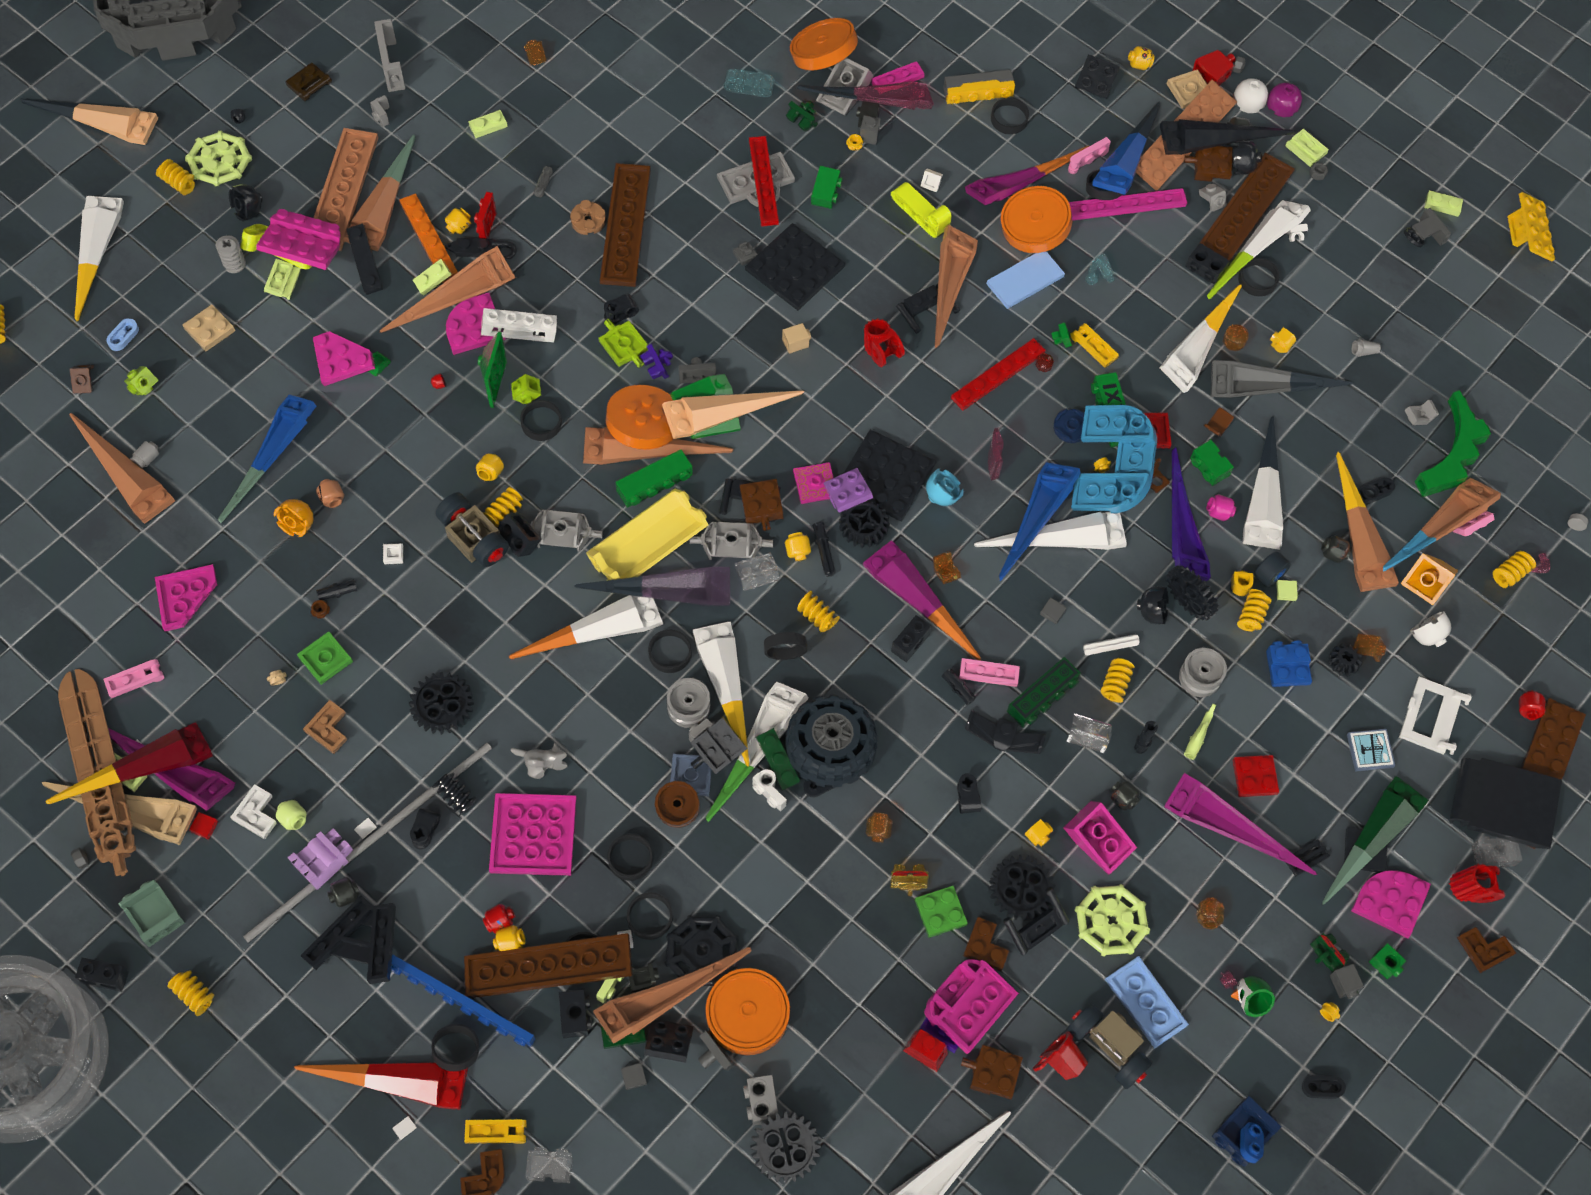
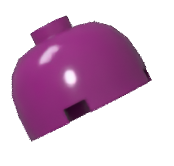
M1288 82L1274 86L1267 99L1269 110L1272 109L1275 112L1274 114L1280 117L1293 116L1301 107V91L1296 85Z

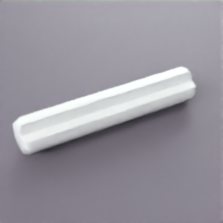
M1137 634L1085 644L1083 651L1085 655L1137 646L1140 640Z

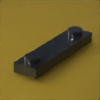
M364 224L347 228V235L364 293L368 295L383 290Z

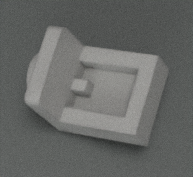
M384 95L370 102L374 120L376 122L379 121L383 127L389 124L387 113L385 112L389 108V103Z
M1213 183L1199 189V195L1209 201L1211 211H1216L1227 205L1226 192L1221 187Z
M1427 400L1421 406H1409L1405 409L1408 420L1412 425H1427L1439 415L1432 400Z
M706 718L700 724L696 723L689 730L690 742L705 732L715 722H710Z

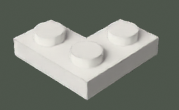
M254 784L230 818L261 838L266 839L277 822L262 813V810L273 796Z

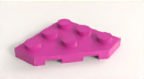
M330 331L313 337L321 383L324 386L375 369L373 355L369 349Z
M213 564L155 577L164 632L185 627L217 586Z

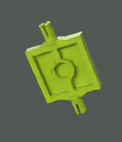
M610 319L605 320L604 325H606L609 331L599 337L601 345L618 367L633 361L638 368H641L644 362L639 356L648 351V344L630 321L615 326Z

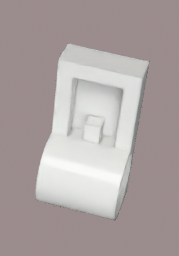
M768 769L762 770L753 777L752 787L759 795L763 794L767 798V802L772 808L782 811L786 807L787 799L775 789V773ZM768 778L772 782L770 784H764L762 783V780Z

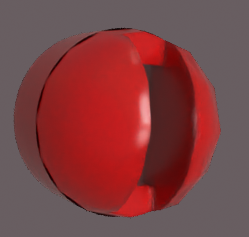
M441 373L432 377L431 384L434 388L441 389L446 387Z

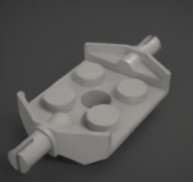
M542 510L530 524L541 537V541L537 545L538 548H540L541 544L577 548V551L580 552L589 538H603V531L592 530V527H589L585 514ZM559 524H563L566 526V528L562 531H558L555 529L556 526Z
M711 522L704 534L690 538V544L703 545L710 560H712V557L749 558V562H751L761 547L773 548V539H762L755 525L751 523ZM733 535L737 539L734 542H729L726 538Z

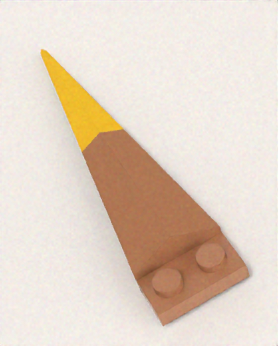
M1338 452L1336 458L1348 518L1354 572L1361 592L1396 587L1399 582L1394 568L1391 567L1383 572V566L1391 559L1341 454Z

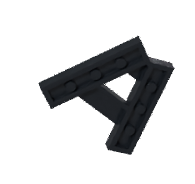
M360 895L300 956L315 970L331 955L368 964L367 981L369 984L389 982L396 906L394 903L373 906ZM361 925L371 927L370 943L349 937Z

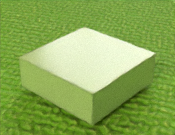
M1278 580L1276 582L1277 600H1297V581Z

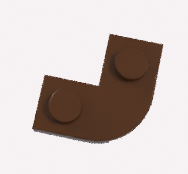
M502 1149L480 1152L482 1175L460 1178L462 1195H494L498 1192L505 1177Z

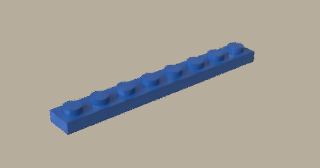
M392 954L391 971L395 974L400 975L403 973L408 976L407 980L411 983L424 985L425 990L435 996L438 993L443 996L442 1000L453 1006L455 1003L461 1007L460 1010L469 1016L471 1014L478 1016V1021L486 1026L492 1024L497 1027L496 1031L503 1036L509 1034L515 1038L514 1041L523 1047L525 1045L532 1047L535 1042L533 1034Z

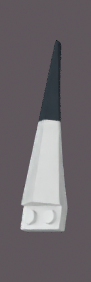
M1272 416L1269 421L1259 469L1243 528V544L1280 550L1282 546L1283 517L1274 417Z

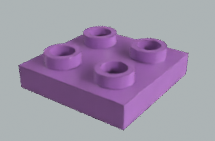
M858 468L823 483L833 507L839 513L873 498L872 492Z

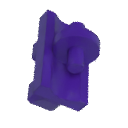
M652 344L647 345L648 351L640 356L646 366L655 362L656 365L647 369L652 379L663 376L664 379L668 378L669 375L663 364L665 363L666 366L671 365L672 353L660 349V355L658 356Z

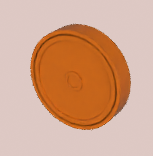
M843 18L825 19L813 23L800 31L791 41L790 52L797 67L804 70H819L835 65L848 57L856 48L858 37L853 24L849 20Z
M1032 186L1022 189L1012 195L1002 209L1001 225L1003 234L1008 243L1020 251L1027 253L1049 251L1060 245L1070 233L1072 227L1070 204L1062 193L1050 187Z
M632 385L620 389L613 394L607 404L606 426L608 431L620 443L636 449L649 450L667 445L673 440V436L662 404L673 401L671 395L662 389L649 385Z
M743 968L727 973L715 983L707 998L706 1021L710 1033L719 1045L739 1055H756L771 1049L783 1037L789 1023L790 1004L785 989L776 978L759 969Z

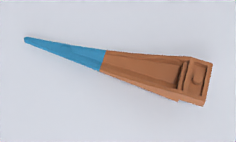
M1472 478L1460 484L1426 525L1383 566V572L1487 511L1490 505L1500 499L1501 493Z

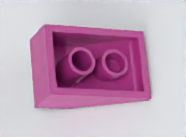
M1090 801L1063 827L1072 840L1108 875L1137 848L1101 802Z

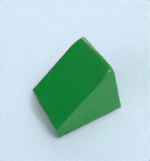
M377 351L372 353L375 369L368 371L374 376H378L391 363L388 358Z

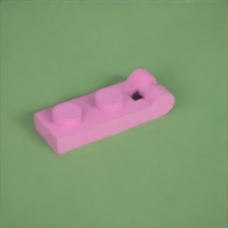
M1105 137L1070 158L1069 173L1076 174L1080 167L1091 164L1100 156H1105L1109 151L1111 141Z
M153 659L104 678L109 696L114 698L149 683L163 680L164 674L159 669V661ZM146 671H152L151 674L146 675Z

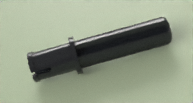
M816 522L812 527L824 574L826 577L833 576L836 571L828 543L830 539L826 535L824 522Z

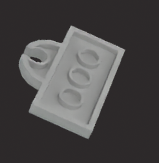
M781 152L769 155L776 202L780 196V187L795 182V177ZM752 162L717 173V179L730 204L747 199L751 204L758 207Z

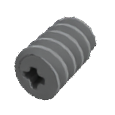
M226 235L220 237L216 241L215 246L223 266L230 273L242 271L246 266V260L238 240L233 236Z

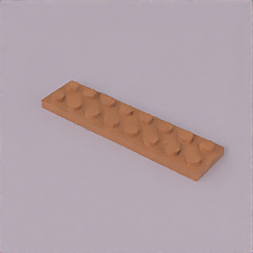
M1211 80L1174 121L1182 119L1219 123L1237 101ZM1161 135L1141 156L1136 173L1157 191L1184 162L1185 155L1189 156L1192 152L1182 155H1165Z
M343 128L314 215L315 219L337 224L340 227V248L338 251H342L345 242L344 236L347 233L346 229L350 227L379 138L378 133Z

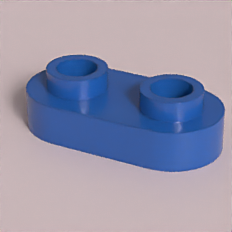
M1248 1122L1241 1129L1240 1134L1241 1155L1250 1163L1258 1162L1264 1154V1133L1261 1127L1253 1122Z

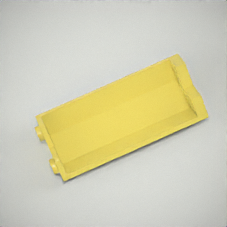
M675 488L587 551L586 554L599 573L602 572L607 577V580L638 577L707 527V516L703 510L691 506L689 503L690 498L685 491Z

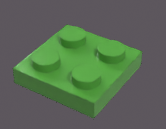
M327 632L297 654L298 658L320 685L353 662L330 632Z
M954 886L915 898V903L928 938L967 926L968 923Z

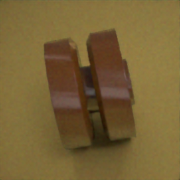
M673 781L666 783L659 789L655 797V808L658 817L664 824L672 828H683L689 826L697 818L700 802L697 792L691 785L682 781ZM680 801L681 806L674 807L673 803Z

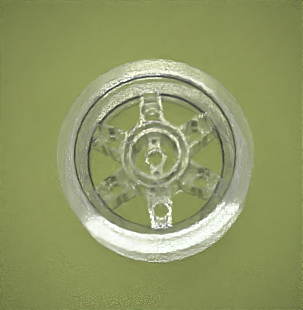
M6 955L0 956V1092L7 1085L16 1105L0 1107V1143H22L44 1137L65 1126L90 1102L105 1073L109 1054V1037L106 1022L99 1006L84 989L74 983L63 971L46 961L34 957ZM15 993L34 994L17 1013L14 1012L7 998V995ZM63 1013L68 1026L69 1039L46 1036ZM12 1042L11 1048L4 1051L6 1044ZM62 1049V1053H55L57 1050ZM44 1066H62L53 1081L43 1090L38 1073ZM26 1089H28V1095H25Z

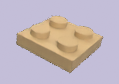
M1198 70L1167 80L1169 89L1182 109L1186 108L1207 85Z
M212 304L183 324L184 329L205 351H208L235 332L230 322Z

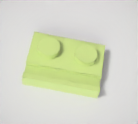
M1304 129L1293 136L1290 141L1288 140L1285 145L1310 167L1324 157L1329 150Z
M276 259L264 287V292L279 297L283 296L290 300L301 268Z

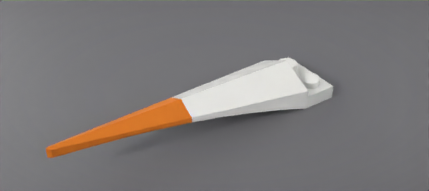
M647 589L642 591V597L628 595L511 654L509 658L515 659L577 643L644 632L663 625L651 591Z

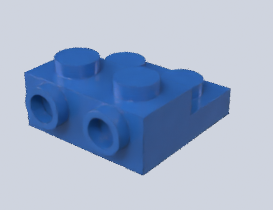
M1299 640L1287 645H1283L1281 641L1273 642L1266 651L1272 687L1311 685L1312 679L1309 667L1311 659L1308 644H1302V641Z

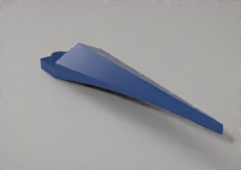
M1045 463L1037 476L1020 529L999 574L1000 581L1073 490V485L1081 474L1080 468Z

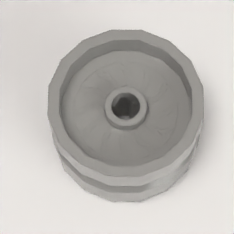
M1199 648L1193 650L1188 654L1180 669L1179 680L1181 686L1193 696H1211L1218 690L1226 676L1227 666L1225 660L1213 649Z
M683 678L676 681L667 693V709L671 720L678 726L691 728L696 723L700 724L708 718L710 713V693L706 685L694 678Z

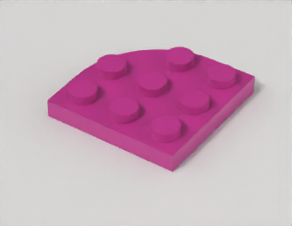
M489 292L462 301L449 314L446 322V334L453 355L486 346L494 337L481 335L483 309H495ZM493 327L492 331H498V328Z
M1402 871L1378 873L1361 887L1351 911L1408 939L1412 934L1431 884Z

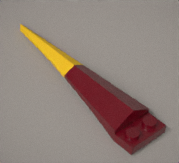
M195 722L180 730L175 729L47 799L46 803L52 804L126 780L195 765L212 757L213 754Z

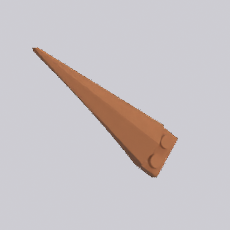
M949 224L944 229L943 241L940 246L935 348L940 345L952 308L976 254L978 242L975 238Z
M497 246L480 255L429 295L382 328L379 333L456 305L468 298L495 290L516 277Z
M70 413V417L133 513L144 524L175 502L174 498L157 480Z
M586 427L583 463L603 465L666 457L682 449L685 455L732 453L734 449L680 439H673L667 445L656 449H636L617 441L610 434L607 427H604V429Z
M747 947L682 977L610 1000L593 1012L614 1044L630 1033L634 1035L752 951L751 947Z

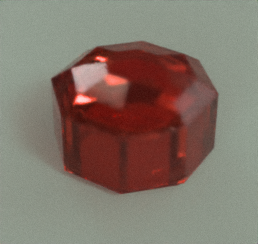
M1044 353L1038 355L1035 365L1039 371L1048 372L1052 369L1054 360L1051 355Z

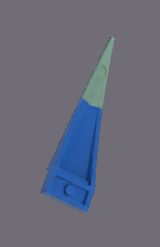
M288 395L278 407L268 433L250 469L218 518L220 523L225 520L308 423L306 419L317 407L313 401Z

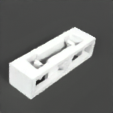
M484 308L481 335L495 336L498 331L504 328L502 332V337L554 343L557 316ZM493 327H497L498 331H492ZM539 332H545V336L536 335H539Z

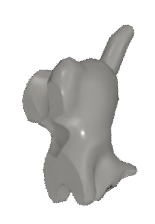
M556 742L550 750L532 749L526 751L511 748L512 753L524 757L528 775L532 778H542L545 770L548 768L563 770L567 767V763L562 761L567 754L558 747Z

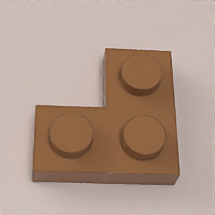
M329 700L303 730L319 744L335 754L347 741V738L334 728L346 713Z

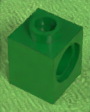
M1388 943L1369 961L1387 980L1392 975L1397 977L1404 970L1402 965L1406 962ZM1385 959H1389L1393 967L1388 966Z

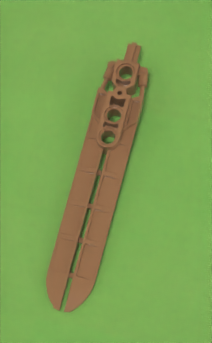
M75 669L79 692H76L70 671L66 673L61 681L58 698L77 780L80 782L115 763L116 758L97 684L88 673ZM78 698H81V703H82V707H83V711H84V715H85L84 717L82 716V712H81L80 703H79V699H78ZM84 722L87 723V727H88V731H89V736H90V740H91L90 742L88 741L87 732H86V728H85ZM90 747L93 748V752H94V756H95V760H96V764H97L96 767L94 766V761H93V757H92V753H91ZM119 782L82 793L81 797L86 814L85 819L88 832L95 845L94 850L98 860L102 863L108 861L113 863L115 875L125 876V873L128 872L125 858L131 856L130 853L136 850L134 835L132 834L133 823L129 807L126 803L122 783ZM124 828H127L128 831L126 837L121 832Z

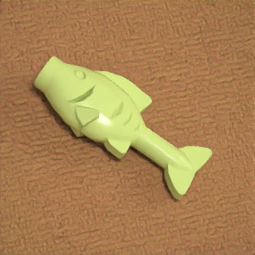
M1212 704L1211 708L1205 713L1201 724L1190 737L1184 752V756L1188 759L1194 760L1204 743L1207 728L1216 707L1215 704Z

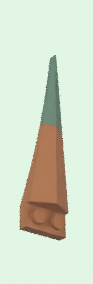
M412 135L351 221L350 227L364 224L372 250L378 251L385 239L398 189L415 141V135ZM346 233L344 236L345 242L350 243Z

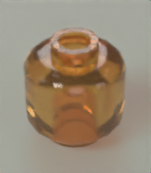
M1238 324L1229 326L1223 337L1225 347L1231 351L1243 349L1249 337L1248 330Z
M873 813L872 816L867 818L865 833L868 837H872L873 842L884 843V839L891 837L893 820L888 818V814Z
M1211 897L1202 900L1198 904L1197 921L1199 924L1211 930L1221 926L1224 922V905Z

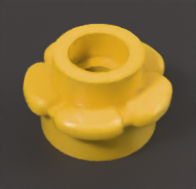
M852 134L847 139L846 144L850 150H860L863 140L861 136Z
M1107 457L1097 460L1093 464L1094 470L1100 473L1108 471L1111 461H1108Z
M1325 1002L1322 1005L1320 1013L1326 1020L1333 1022L1335 1019L1340 1018V1010L1336 1004Z

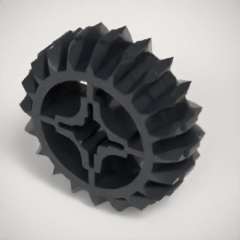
M867 500L842 511L840 514L839 530L842 532L843 538L847 537L848 543L854 541V547L857 544H861L860 546L863 548L864 544H867L870 548L872 543L877 545L879 540L883 541L884 535L888 534L890 526L888 522L889 516L886 515L885 509H881V504L875 506L874 500L871 503H868ZM871 515L876 518L878 523L871 518ZM850 523L853 524V526L856 527L858 531H855L851 527Z

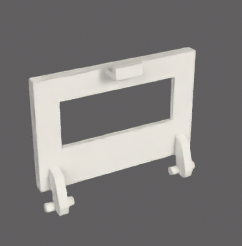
M1418 677L1407 707L1408 710L1399 738L1443 755L1446 749H1448L1450 754L1453 755L1457 746L1456 743H1448L1460 702L1463 700L1465 705H1469L1472 698L1471 694H1463L1425 678ZM1425 689L1443 696L1431 738L1412 731Z

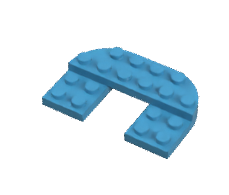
M1127 405L1086 406L1081 440L1082 442H1119L1115 473H1081L1074 485L1071 508L1073 511H1110L1114 514L1127 511L1139 504L1150 489L1157 447L1156 431L1149 418L1135 407Z

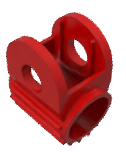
M877 318L865 324V351H867L868 355L872 357L879 367L885 366L886 358L893 354L897 358L905 355L901 339L890 328L887 321ZM882 342H885L887 345L885 351L879 345Z
M1476 864L1453 874L1449 878L1450 890H1452L1456 899L1460 901L1487 903L1505 897L1504 891L1499 889L1497 875H1500V869L1497 866ZM1487 878H1490L1491 885L1489 888H1484L1477 880L1486 881Z

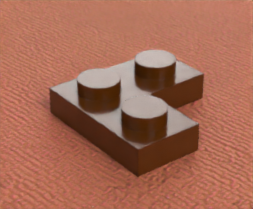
M977 917L963 956L973 960H983L992 968L1002 971L1009 950L990 943L997 924Z
M1477 927L1457 937L1480 974L1516 954L1505 935L1487 944Z

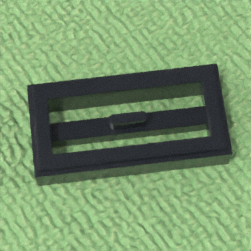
M1319 840L1293 853L1296 857H1299L1316 847L1317 850L1300 859L1305 862L1320 853L1321 857L1307 864L1310 868L1330 857L1324 851L1325 848L1321 847ZM1286 863L1295 877L1305 872L1302 869L1296 870L1295 866Z

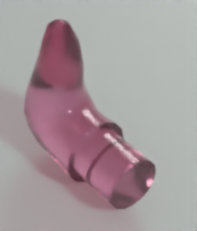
M1541 553L1538 555L1541 566H1537L1530 572H1549L1551 568L1550 561L1546 553Z

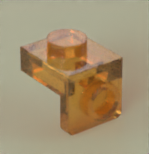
M530 40L524 45L530 66L546 62L541 41Z
M949 551L933 557L934 572L943 584L961 578L960 571L953 563L952 554Z
M1358 634L1353 650L1358 648L1357 654L1373 656L1375 662H1380L1381 657L1386 652V645H1384L1380 636Z

